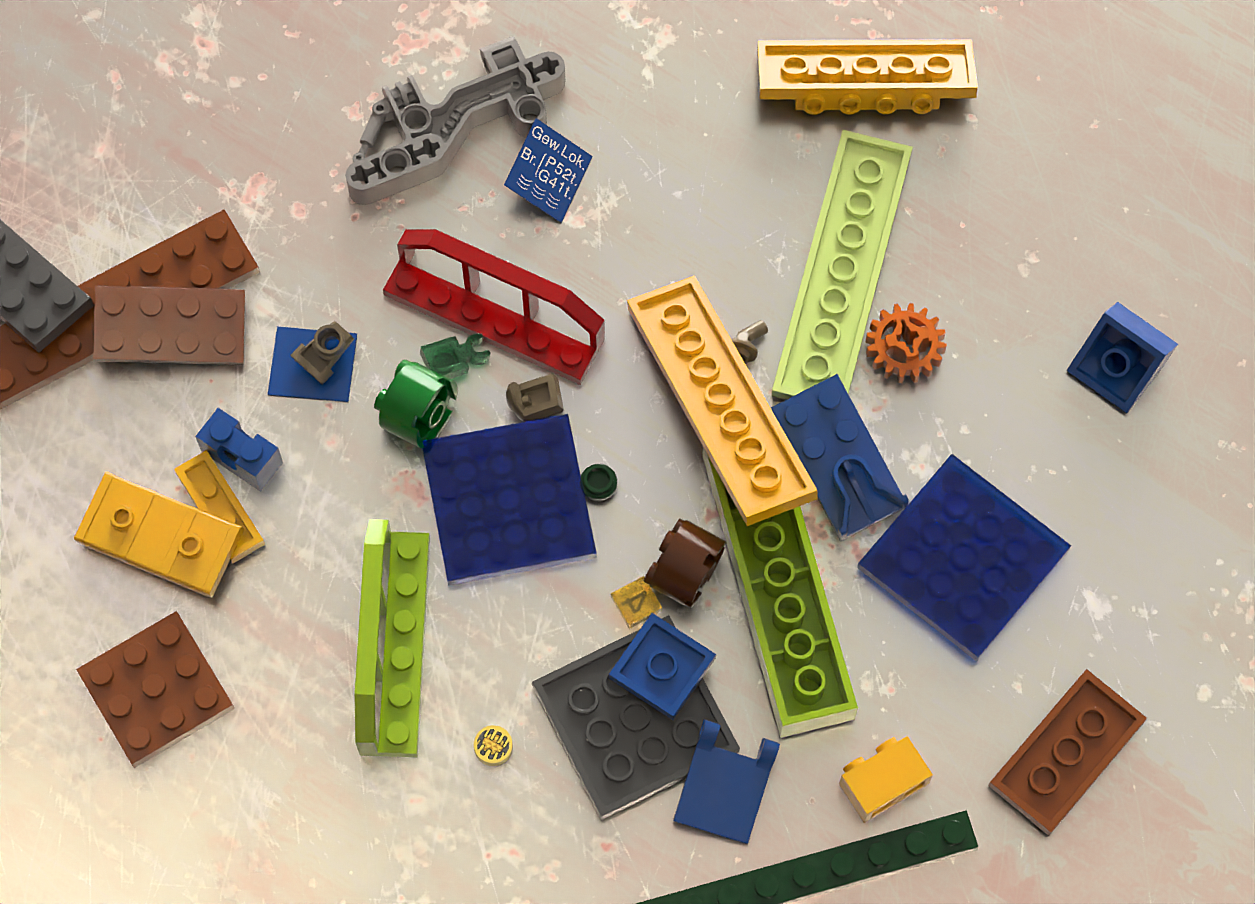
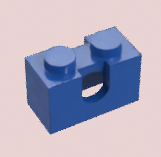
M220 408L216 409L195 436L201 452L207 450L214 461L260 492L283 464L277 446L259 434L251 438L242 430L238 420ZM226 450L232 455H234L237 458V460L234 462L224 453V451Z

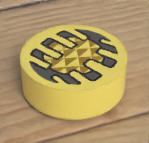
M491 725L484 727L475 736V754L479 761L485 765H502L512 754V738L507 730L500 726Z

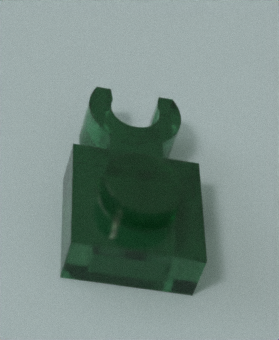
M473 334L467 338L465 343L460 345L456 336L421 346L420 355L425 366L449 379L468 374V363L473 365L487 363L491 353L489 350L476 352L473 349L475 346L482 345V334Z

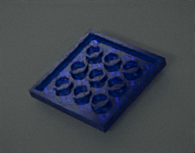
M568 414L422 441L448 586L597 558Z
M951 454L860 560L857 568L977 662L1068 553L1072 545L955 455Z

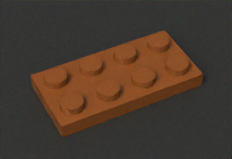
M95 286L93 360L97 362L243 365L245 290Z
M1086 669L995 775L988 786L1049 836L1144 724L1147 717Z

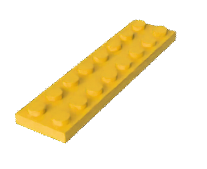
M695 275L627 300L628 311L746 526L817 500L818 492Z

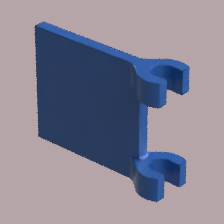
M703 719L673 821L748 844L780 743L762 738L757 758L753 759L715 747L714 744L721 725Z

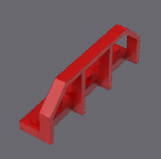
M405 229L397 244L399 261L383 288L384 296L581 385L605 340V320L571 290L437 229ZM415 249H432L461 262L465 289L411 265L410 262L415 255ZM479 271L522 290L524 316L475 294L480 284ZM538 298L559 307L590 334V346L534 321L539 310Z

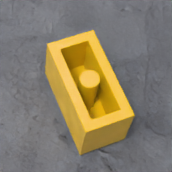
M908 736L899 741L893 737L875 749L878 754L866 761L863 757H859L843 768L845 773L841 775L839 785L864 823L930 783L933 774Z

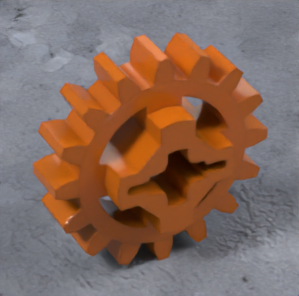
M897 303L894 304L892 314L883 309L880 311V321L872 319L869 328L872 332H867L865 343L870 345L867 347L866 355L867 357H876L873 362L874 370L881 367L885 368L884 378L888 379L894 373L898 375V383H903L905 376H910L911 380L917 383L920 372L930 377L933 371L932 365L936 367L941 365L942 357L940 354H945L947 346L946 343L941 341L944 340L946 332L945 329L936 330L939 322L938 317L931 318L930 320L926 318L927 308L924 307L917 313L914 312V304L909 303L907 311H902ZM892 326V334L885 335V339H881L884 332ZM906 344L912 345L911 351L909 350V346L907 347ZM930 347L928 354L919 361V353L925 352Z

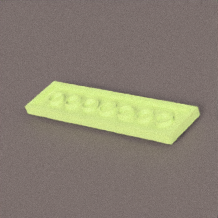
M842 130L771 396L789 399L838 374L849 394L908 169L912 146Z

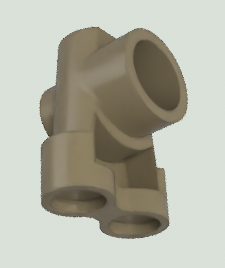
M334 320L331 324L320 327L312 341L306 346L301 343L290 356L323 385L334 373L331 368L349 347L354 338ZM331 339L339 341L336 348L327 350L328 341Z

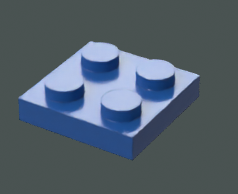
M651 613L609 673V679L674 720L716 659V654L654 613Z

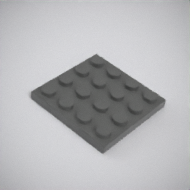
M669 615L662 618L664 621L675 627ZM639 630L532 681V686L601 820L686 779L703 719L721 725L714 744L715 747L734 753L740 752V747L703 678L674 720L609 679V673Z

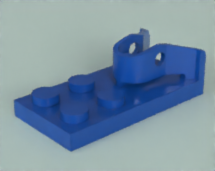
M838 374L771 407L772 412L818 492V500L840 542L907 508L909 503L907 495H902Z

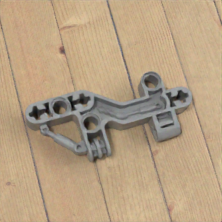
M511 36L481 48L480 55L487 74L452 88L439 104L433 105L426 102L413 76L407 77L408 83L404 85L400 81L396 82L394 89L390 90L388 86H383L384 98L373 105L372 114L360 139L362 146L359 153L353 155V163L346 170L345 176L349 196L357 204L368 205L441 176L473 128L507 114L515 130L523 138L527 137L534 123V120L522 118L524 115L535 114L538 116V120L547 125L544 100L561 93L565 87V64L562 57L555 52L548 51L526 59L515 37ZM394 120L404 142L365 157L368 148L373 147L383 123ZM413 123L424 124L420 129L409 128ZM412 160H415V166L412 165ZM394 166H402L405 168L403 171L399 173H392L389 171ZM378 173H381L382 179H379Z

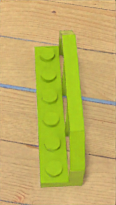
M369 519L364 542L354 694L355 743L360 756L418 758L430 535L429 533L391 532L389 520ZM385 543H391L386 602L382 587L383 556ZM380 615L386 616L383 669L378 654ZM376 682H382L379 743L376 739L375 724Z

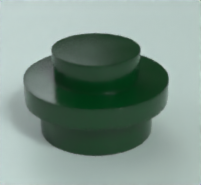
M593 464L582 472L580 488L587 498L594 501H603L615 493L617 489V476L609 466Z

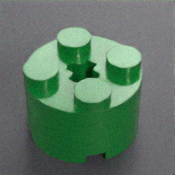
M404 359L398 364L394 379L388 389L381 390L376 397L374 408L379 411V425L382 429L419 448H424L423 442L432 444L447 425L453 412L447 406L450 398L457 399L458 387L455 381L417 362H410Z

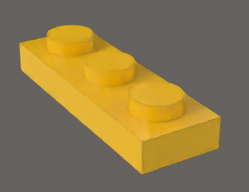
M207 450L174 469L198 509L244 528L230 559L232 564L265 545L260 533Z

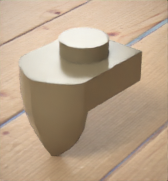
M553 373L521 384L511 382L508 385L506 391L507 404L522 422L530 423L564 411L559 381Z

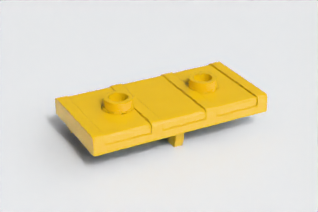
M105 472L74 536V540L87 548L213 598L244 528L203 512L193 506H188L161 495L156 491L119 478L114 474Z

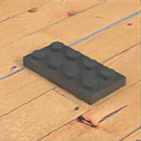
M0 219V319L39 353L91 309L94 304L90 296Z

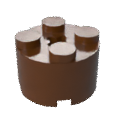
M679 518L673 530H669L659 547V551L662 554L657 563H652L644 578V582L649 584L651 588L691 609L702 594V592L698 591L699 588L702 589L705 583L709 582L723 555L724 546L727 541L688 520L684 521Z

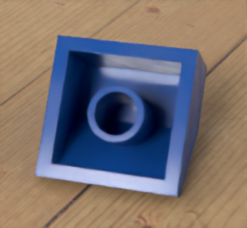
M1116 302L1104 312L1066 371L1128 413L1161 371L1178 343L1119 302Z

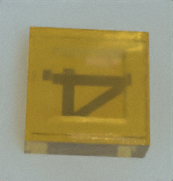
M644 576L611 593V599L629 629L647 620L651 613L657 615L662 612V606L650 585L644 582Z

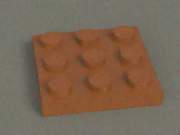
M177 611L76 669L133 768H136L235 709Z

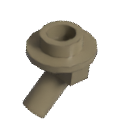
M763 320L742 329L740 332L738 331L736 337L731 339L745 364L754 361L758 355V351L751 341L768 333V327Z

